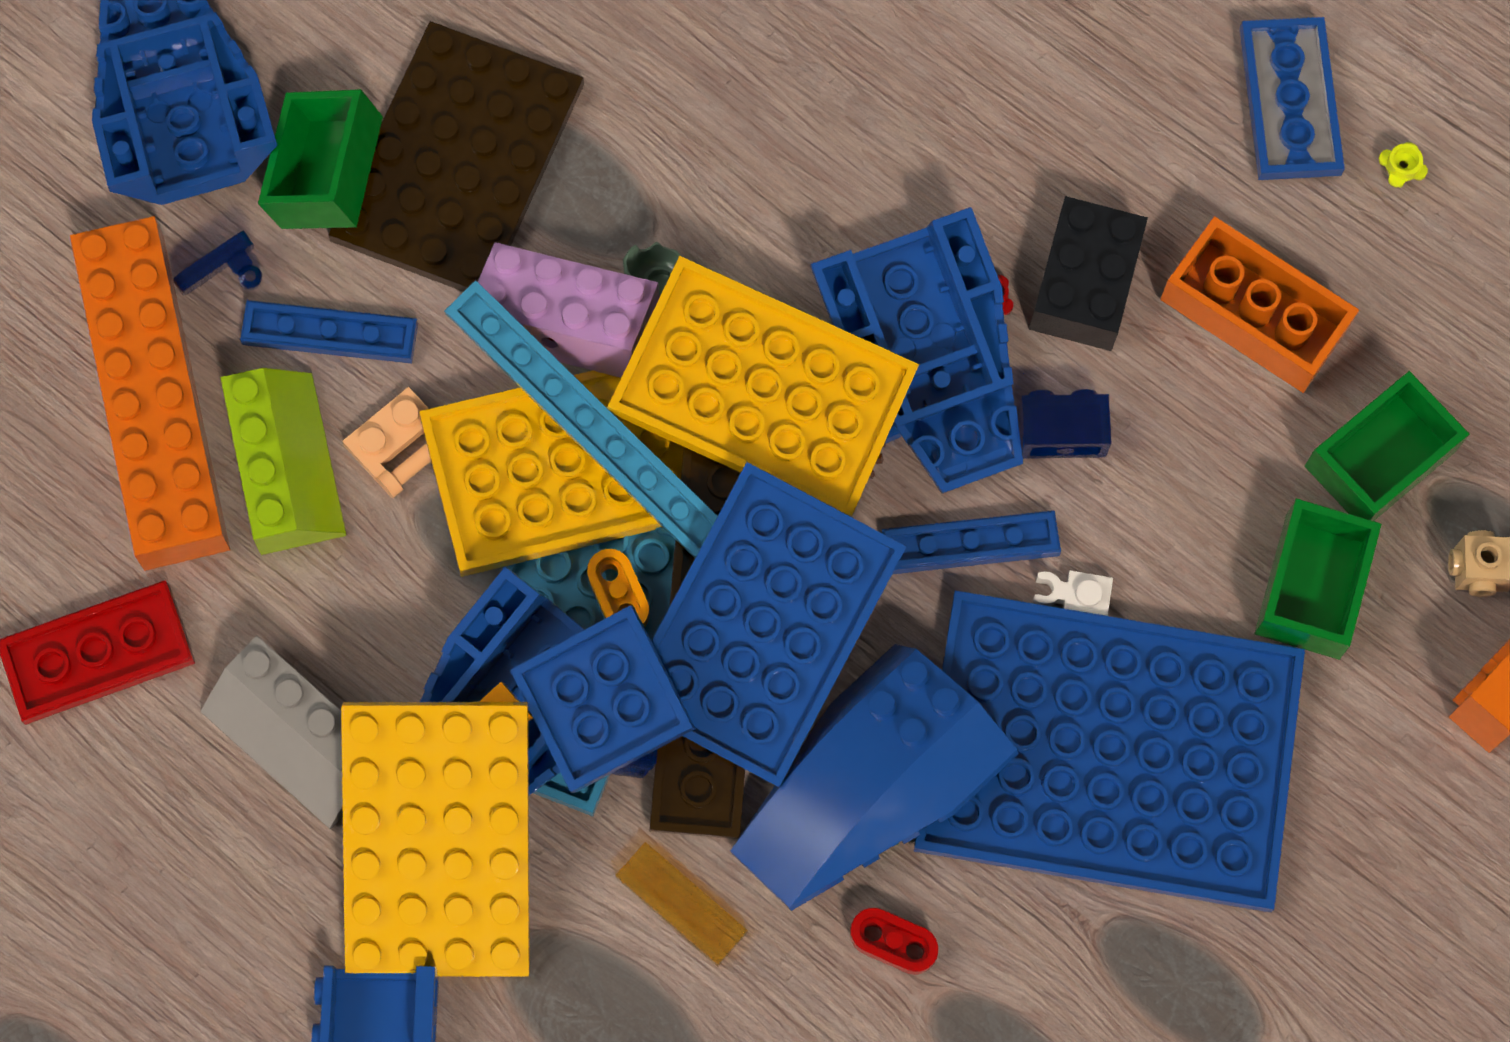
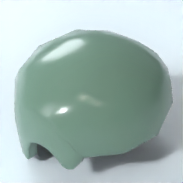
M654 242L652 246L646 249H639L637 245H634L623 258L624 274L658 282L660 297L681 254L677 250L662 246L659 242Z

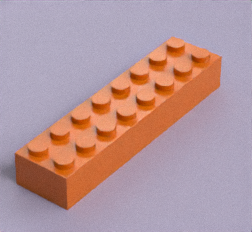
M147 217L70 235L136 559L143 570L146 571L231 551L164 235L156 217Z

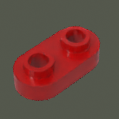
M879 908L864 909L855 916L851 924V942L859 952L903 972L914 975L924 973L934 965L939 951L938 942L929 930ZM869 926H875L880 930L881 937L876 941H870L865 937L864 930ZM911 944L919 945L922 948L923 956L919 959H911L906 953V948Z

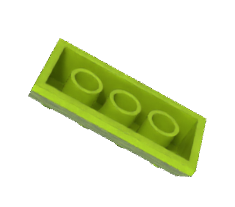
M259 368L220 377L252 536L260 554H269L347 536L312 373Z

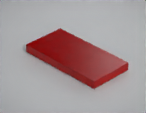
M166 580L0 639V656L21 721L24 725L195 664L169 584Z

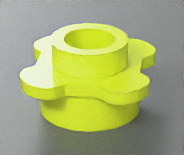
M1411 142L1399 144L1392 151L1385 149L1379 156V163L1386 167L1389 174L1388 182L1393 187L1400 188L1405 182L1413 179L1423 180L1428 173L1427 166L1423 164L1421 151ZM1400 162L1406 163L1407 167L1402 168Z

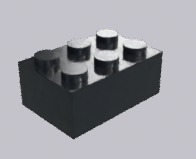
M1065 196L1029 330L1112 351L1122 321L1148 217Z

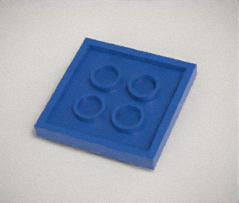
M631 605L510 669L525 702H528V708L571 793H576L696 729L635 608Z

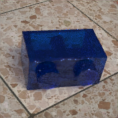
M1082 389L1072 392L1071 395H1054V392L1049 390H1036L1028 395H1022L1018 407V423L1023 459L1105 458L1112 444L1109 394H1097L1094 390Z

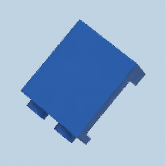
M324 965L323 977H316L315 1005L322 1006L321 1023L313 1024L312 1042H436L439 986L436 967L417 966L416 973H345V969H336L334 965Z

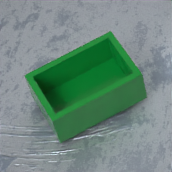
M361 89L286 92L275 133L277 147L270 153L258 200V205L281 229L357 227L383 119L382 114Z
M1408 371L1314 449L1304 467L1348 514L1375 521L1457 452L1470 433Z
M1296 498L1284 520L1254 635L1340 660L1352 642L1382 524Z

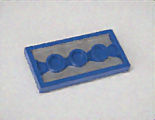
M1311 17L1242 21L1239 30L1258 180L1342 176L1345 167L1325 18Z

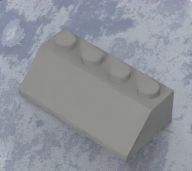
M256 635L225 667L201 709V713L331 830L343 817L341 710Z

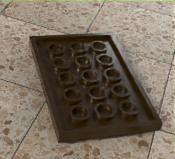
M430 21L381 123L357 227L331 228L328 234L330 242L464 292L475 280L478 282L495 242L508 246L512 245L582 91L584 77Z

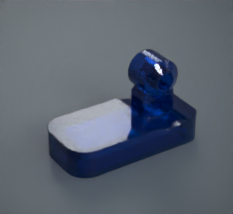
M243 230L173 278V283L181 294L186 296L229 267L232 273L238 276V282L245 290H255L262 282V273L257 266L252 265L253 262L247 255L254 249V243ZM252 274L255 279L248 281L245 276Z

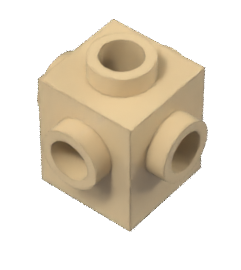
M1486 530L1472 531L1464 535L1454 549L1450 550L1448 557L1449 575L1455 576V590H1469V594L1476 597H1488L1495 595L1496 592H1508L1510 590V537H1495L1494 532Z

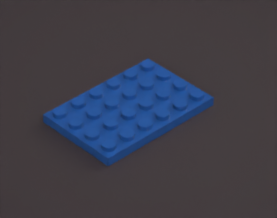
M746 462L651 641L696 728L683 736L780 787L907 546Z

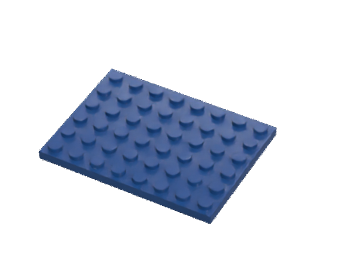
M955 590L942 671L982 705L1016 747L1019 754L957 813L941 823L936 820L919 831L920 835L915 838L913 852L1271 913L1275 908L1305 649Z

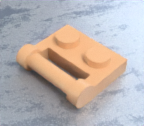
M409 387L342 441L344 447L391 498L396 497L402 492V485L431 462L426 443L392 472L384 468L387 463L424 434L419 411L429 408Z

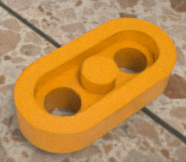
M603 549L595 553L588 563L587 575L605 619L631 605L635 608L645 627L649 620V604L627 556L616 549ZM607 569H613L618 572V576L615 580L607 581L602 578L603 572Z

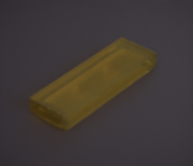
M646 842L615 875L619 882L717 967L748 933L745 927Z

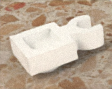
M1070 570L1067 582H1063L1051 572L1044 571L1038 573L1036 583L1048 585L1052 593L1048 596L1035 594L1033 604L1052 607L1057 603L1063 604V609L1108 616L1113 583L1112 577Z

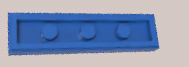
M247 300L240 341L244 346L412 364L418 321L417 318Z
M1055 510L887 528L881 531L882 534L907 546L893 574L1057 557L1061 553Z

